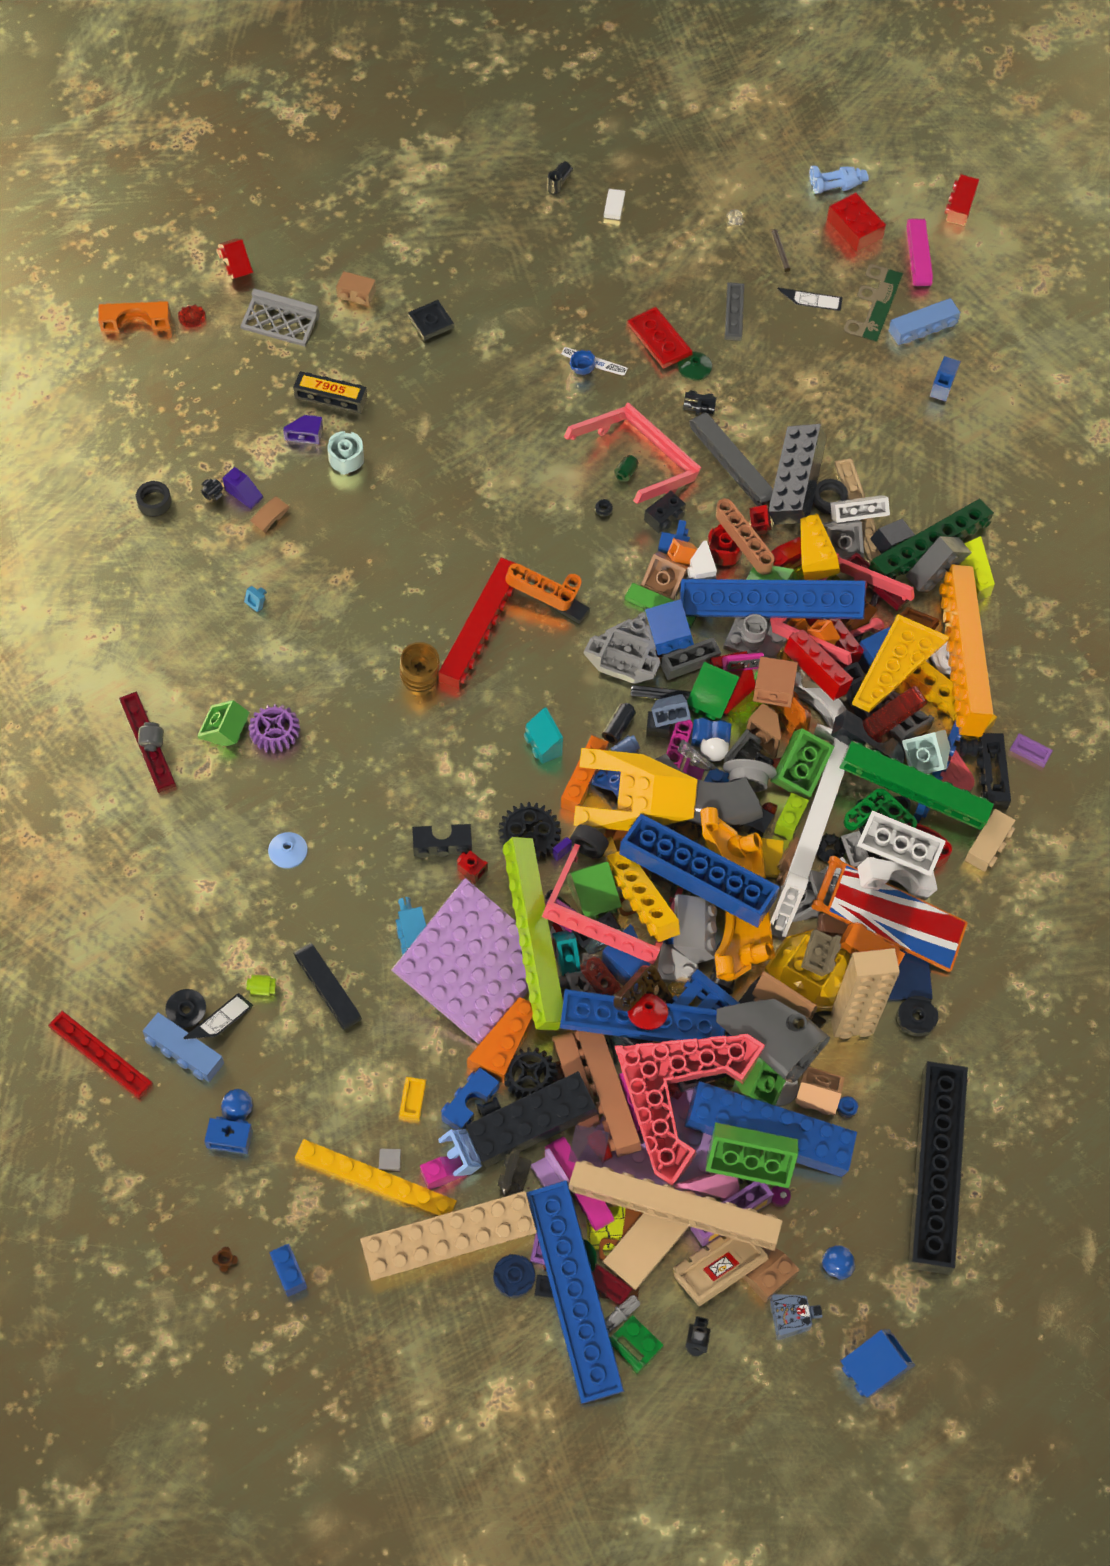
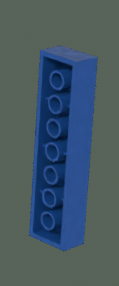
M643 814L639 815L621 841L620 855L757 928L777 898L778 885Z
M700 1081L693 1090L684 1125L686 1128L711 1136L716 1122L798 1139L796 1163L839 1177H843L849 1171L857 1136L856 1131Z

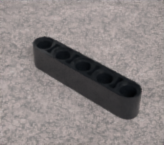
M310 942L294 951L293 954L342 1029L346 1030L361 1021L362 1018L357 1008L314 945Z

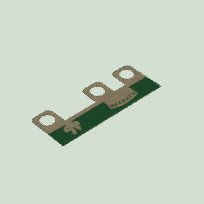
M874 264L868 266L866 276L880 280L878 289L866 285L860 287L857 296L871 301L872 305L865 323L852 319L847 320L844 327L846 333L878 341L903 273ZM878 268L881 273L878 276H873L870 274V269ZM870 289L872 296L864 297L862 290ZM856 323L859 326V330L856 332L850 331L848 325Z

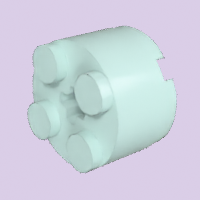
M340 431L330 437L327 446L330 465L335 470L346 475L359 469L364 464L363 442L356 433L351 432L350 434Z

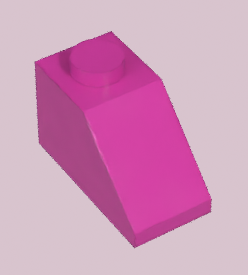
M448 1156L438 1157L420 1165L421 1175L427 1189L430 1190L464 1177L454 1176L453 1174L454 1171L463 1165L459 1156L455 1159H449Z

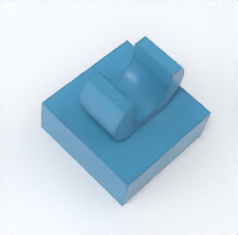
M251 586L246 590L244 602L256 612H259L263 609L266 599L264 595L267 591L262 587L257 590Z

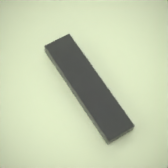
M727 283L724 340L742 341L744 283Z

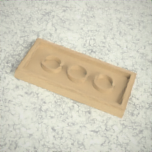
M643 1213L604 1259L603 1263L636 1291L690 1226Z

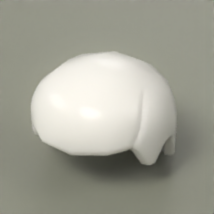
M720 738L703 739L700 751L702 756L708 761H721L729 752V743Z

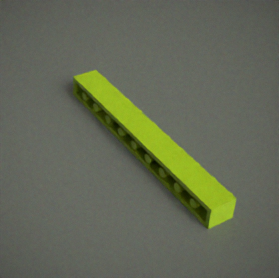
M512 837L503 845V854L506 859V871L510 882L509 888L512 893L513 909L516 915V927L518 928L519 944L522 949V962L525 966L529 1001L532 1005V1018L535 1022L536 1030H558L561 1023L563 999L548 919L542 917L545 910V902L534 842L532 838Z

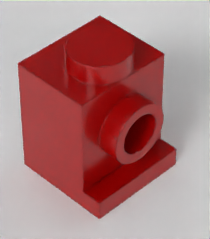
M767 505L749 508L751 527L758 535H765L769 530H772Z
M469 851L467 854L462 853L457 859V870L474 884L488 871V862L483 861L472 851Z

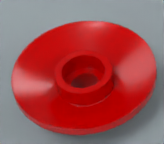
M645 993L633 1008L627 1011L630 1021L637 1027L652 1030L659 1028L666 1022L668 1008L660 997Z

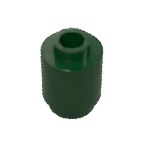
M632 455L624 457L614 470L616 478L620 481H629L638 468V460Z

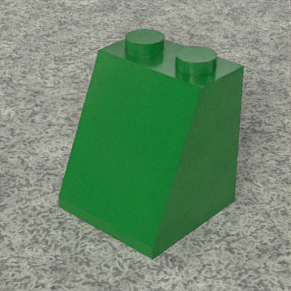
M704 662L687 700L689 710L696 713L703 711L707 713L705 717L714 721L717 718L721 719L739 676Z

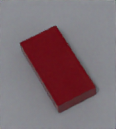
M599 1264L596 1265L592 1272L597 1291L618 1306L622 1305L633 1288Z

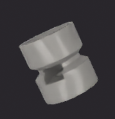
M752 614L745 618L741 633V641L745 646L758 648L764 643L767 630L766 619L758 614Z

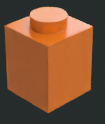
M673 538L667 555L673 562L690 566V560L697 551V548L692 543Z

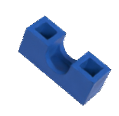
M479 1068L476 1072L473 1071L467 1078V1084L464 1087H459L455 1092L453 1101L451 1103L447 1102L442 1108V1121L454 1130L467 1129L466 1125L474 1120V1113L466 1107L467 1102L477 1098L488 1103L499 1090V1081L482 1068Z

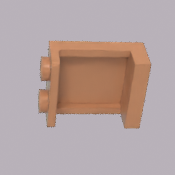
M760 656L753 701L791 707L798 662Z

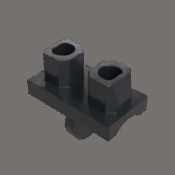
M690 390L685 393L683 409L696 411V415H700V412L714 414L717 397H714V394L707 393L702 395L698 394L697 391Z
M696 1316L695 1323L689 1324L685 1348L692 1356H700L703 1353H707L711 1330L707 1328L709 1320L707 1318Z

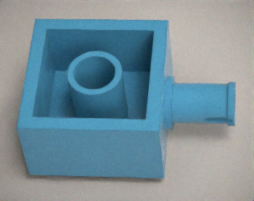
M405 897L406 905L403 898L398 900L401 911L398 912L399 919L395 920L402 955L426 927L422 906L412 908L410 897Z

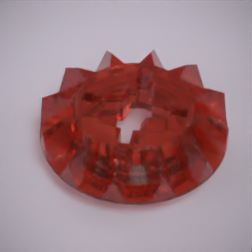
M188 304L187 307H182L181 311L178 312L179 322L189 328L200 326L206 318L202 306L198 307L196 304L193 306ZM189 313H193V315H194L193 318H194V319H192V317L189 315Z

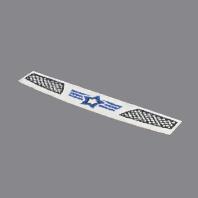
M564 347L561 354L571 358L577 351ZM595 357V368L620 375H625L628 369Z

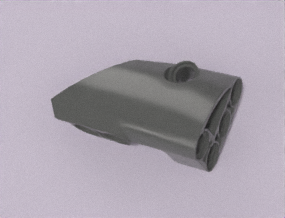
M775 999L747 1002L717 1009L716 1022L732 1036L748 1034L764 1044L765 1047L760 1058L790 1083H794L801 1077L830 1040V1036L814 1024L810 1018ZM804 1019L805 1024L803 1028L798 1029V1022Z

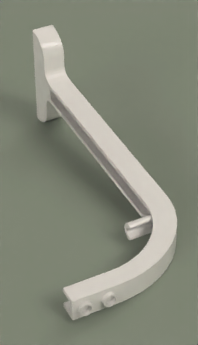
M796 672L794 691L800 699L814 707L828 725L826 727L817 723L813 735L832 742V745L835 747L823 771L785 883L770 920L772 937L782 941L788 933L809 881L808 876L845 770L839 767L848 748V745L831 736L835 717L846 711V707L839 698L833 701L821 688H804L801 684L802 678L799 672Z

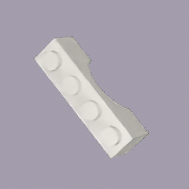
M875 857L866 858L857 867L861 887L879 890L890 879L899 882L909 894L918 898L927 899L938 890L934 871L931 877L891 860H881Z

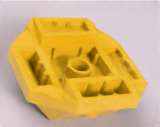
M813 930L785 937L775 952V957L766 965L765 972L814 1003L818 1009L816 1012L832 1011L850 962L849 952L840 948L834 960L836 962L834 970L824 976H819L801 967Z

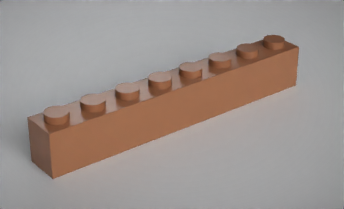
M572 1031L576 1043L579 1042L581 1046L578 1049L581 1061L585 1060L587 1066H584L587 1079L591 1078L593 1083L590 1084L592 1095L597 1096L599 1101L596 1102L599 1115L603 1114L605 1119L602 1121L605 1133L609 1132L611 1139H608L611 1152L615 1151L618 1158L640 1151V1140L604 1034Z

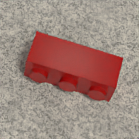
M960 174L959 180H955L952 189L955 192H951L948 201L951 202V205L947 204L945 210L947 222L962 226L966 225L979 179Z

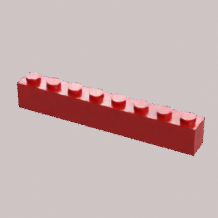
M500 558L438 672L439 682L456 689H460L461 685L467 682L468 672L475 667L477 655L482 654L484 642L490 639L492 627L498 624L499 614L501 611H505L507 599L514 594L515 588L508 585L505 578L509 566L515 564V562Z

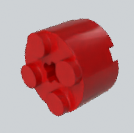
M721 524L710 530L707 543L714 563L722 566H734L741 558L742 551Z

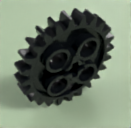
M528 802L527 807L520 803L519 809L513 806V812L507 810V816H502V822H499L500 829L498 830V835L500 836L499 842L503 843L502 848L512 837L532 838L535 844L537 861L540 860L541 855L546 859L547 852L553 854L552 847H555L558 841H560L561 828H559L560 821H556L557 815H552L551 809L545 811V805L538 808V803L536 802L534 807H532L531 803ZM526 818H532V819H534V820H533V821H526L525 819H526ZM517 830L520 831V833L514 834L512 833V831ZM540 830H546V831H548V832L543 834V833H540L539 831H540Z

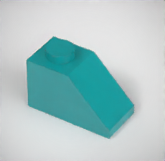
M567 930L552 933L554 951L561 976H564L566 972L581 971L577 941L574 933H570Z

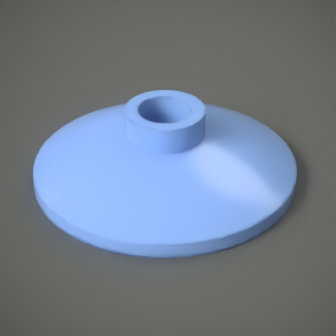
M281 833L270 842L268 848L269 857L279 867H296L307 856V844L296 833ZM287 845L291 846L289 849L284 848Z

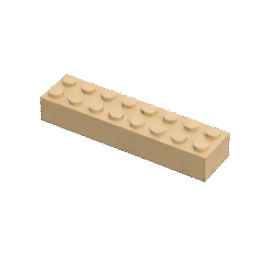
M895 948L852 953L830 1013L834 1038L847 1039L853 1035L867 1037L874 1033L900 973Z
M523 1191L360 1238L369 1276L371 1281L537 1232L526 1192Z

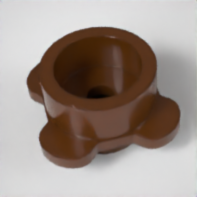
M223 1247L216 1255H213L212 1262L220 1267L221 1272H227L232 1264L238 1262V1258L230 1252L229 1247Z

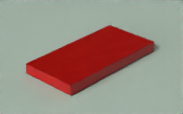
M653 307L627 320L629 328L663 369L692 355V349L657 307Z

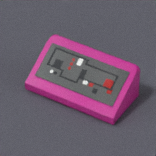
M764 653L725 656L722 658L723 670L729 672L758 669L760 656L764 657Z

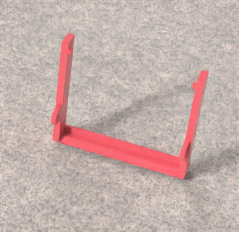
M626 403L623 408L568 426L564 435L567 440H575L580 435L599 429L598 434L604 436L609 431L611 424L626 419L684 471V473L638 490L634 498V502L637 504L661 494H667L669 491L676 493L679 487L694 482L701 470V467L630 403Z
M836 553L840 572L854 577V581H866V588L869 583L902 597L904 601L906 599L912 601L915 598L914 587L840 558V555ZM770 618L772 632L789 639L790 635L800 631L783 623L787 618ZM808 634L834 660L848 666L852 663L851 652Z
M575 843L547 902L542 917L654 965L663 941L657 942L656 940L654 945L555 903L573 862L578 860L576 855L580 845ZM678 887L675 895H682L683 889ZM675 895L673 898L670 897L669 902L671 903L670 908L673 912Z

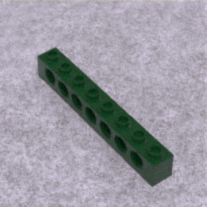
M979 498L871 560L868 569L895 580L897 576L908 573L940 536L959 537L963 541L965 537L974 535L979 529L988 527L992 522L991 518L994 512Z

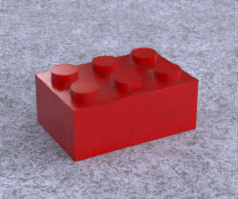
M857 193L829 206L828 222L856 252L883 239L886 224Z

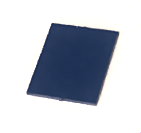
M900 949L905 955L899 965L900 973L888 1001L907 1000L912 996H923L932 1000L929 963Z

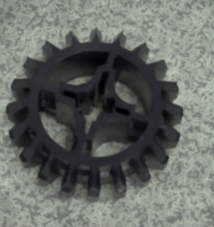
M528 1047L527 1052L524 1053L523 1049H520V1055L517 1056L515 1054L514 1060L511 1061V1065L508 1068L509 1072L505 1075L506 1081L504 1085L509 1087L508 1092L510 1094L514 1093L516 1099L520 1096L524 1098L551 1085V1083L557 1082V1078L554 1077L558 1075V1070L555 1069L557 1065L555 1062H552L553 1058L551 1055L547 1056L545 1050L540 1053L539 1048L536 1047L534 1052H532L531 1047ZM528 1061H537L531 1065L526 1063ZM520 1066L522 1073L518 1076L519 1079L515 1081V1073ZM546 1068V1076L541 1083L539 1076L543 1073L542 1070ZM526 1070L531 1074H534L535 1079L530 1075H527ZM527 1085L535 1086L534 1088H523Z

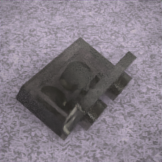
M512 1149L511 1154H507L503 1166L506 1167L505 1174H500L498 1181L500 1195L506 1197L524 1191L532 1161L521 1158L519 1150Z

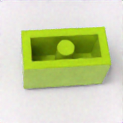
M791 793L776 823L774 834L791 841L807 810L809 800Z

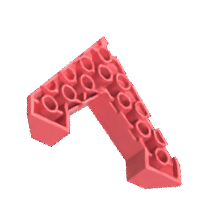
M740 1034L728 1037L719 1036L706 1039L614 1046L656 1176L673 1186L685 1173L697 1155L696 1150L679 1140L668 1085L723 1073L728 1074L743 1084L756 1065L765 1047L764 1044L748 1034Z

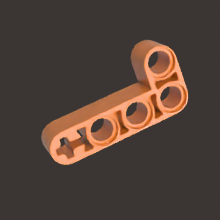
M517 563L509 566L505 578L508 585L561 611H566L571 607L582 583L580 576L569 574L563 585Z

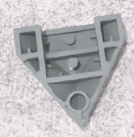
M645 612L638 614V617L632 620L628 619L606 630L604 634L598 637L597 635L591 637L584 650V655L599 672L633 684L653 679L660 666L653 637L646 622Z

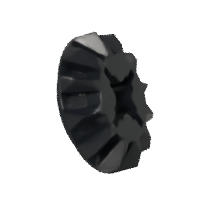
M835 833L824 834L816 855L825 862L829 861L830 856L838 858L844 856L845 848L841 837H837ZM827 844H828V845L835 844V845H834V848H833L834 850H832V849H829V850L827 849V850H826Z

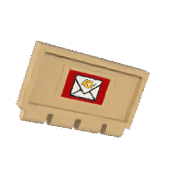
M719 1236L706 1245L708 1251L701 1248L689 1256L690 1263L685 1259L674 1266L673 1269L676 1272L674 1276L700 1307L769 1260L765 1251L756 1245L725 1236V1240H723Z

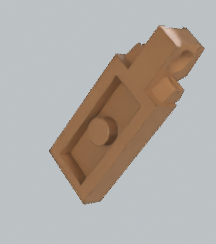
M797 836L791 839L777 866L780 874L776 882L781 886L785 883L800 840Z

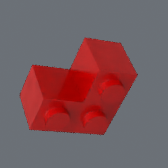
M236 238L218 244L217 253L220 259L222 258L223 261H226L227 266H225V270L228 276L235 279L253 273L243 239Z

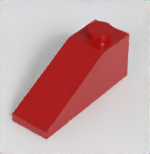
M800 537L777 546L771 551L774 555L773 566L790 568L802 558Z

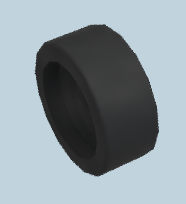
M825 479L817 484L813 503L819 511L831 514V503L823 500L820 497V493L831 490L840 495L841 499L839 501L847 500L848 491L842 482L835 479Z
M146 482L136 492L138 508L147 516L162 515L171 506L172 501L169 489L162 482ZM157 492L164 495V499L158 504L149 505L143 502L144 497L150 493Z
M578 825L570 837L572 846L575 843L580 845L578 851L594 859L601 858L609 845L607 838L600 831L588 825Z

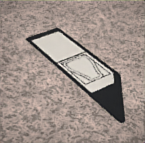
M777 288L797 305L841 311L842 297Z
M237 993L183 1037V1039L215 1037L248 1011L253 1004Z

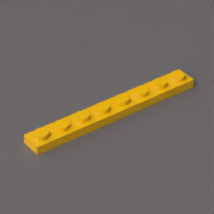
M303 1139L295 1156L296 1161L436 1217L453 1212L457 1204L455 1199Z

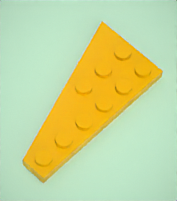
M898 614L852 705L870 712L949 640V636Z

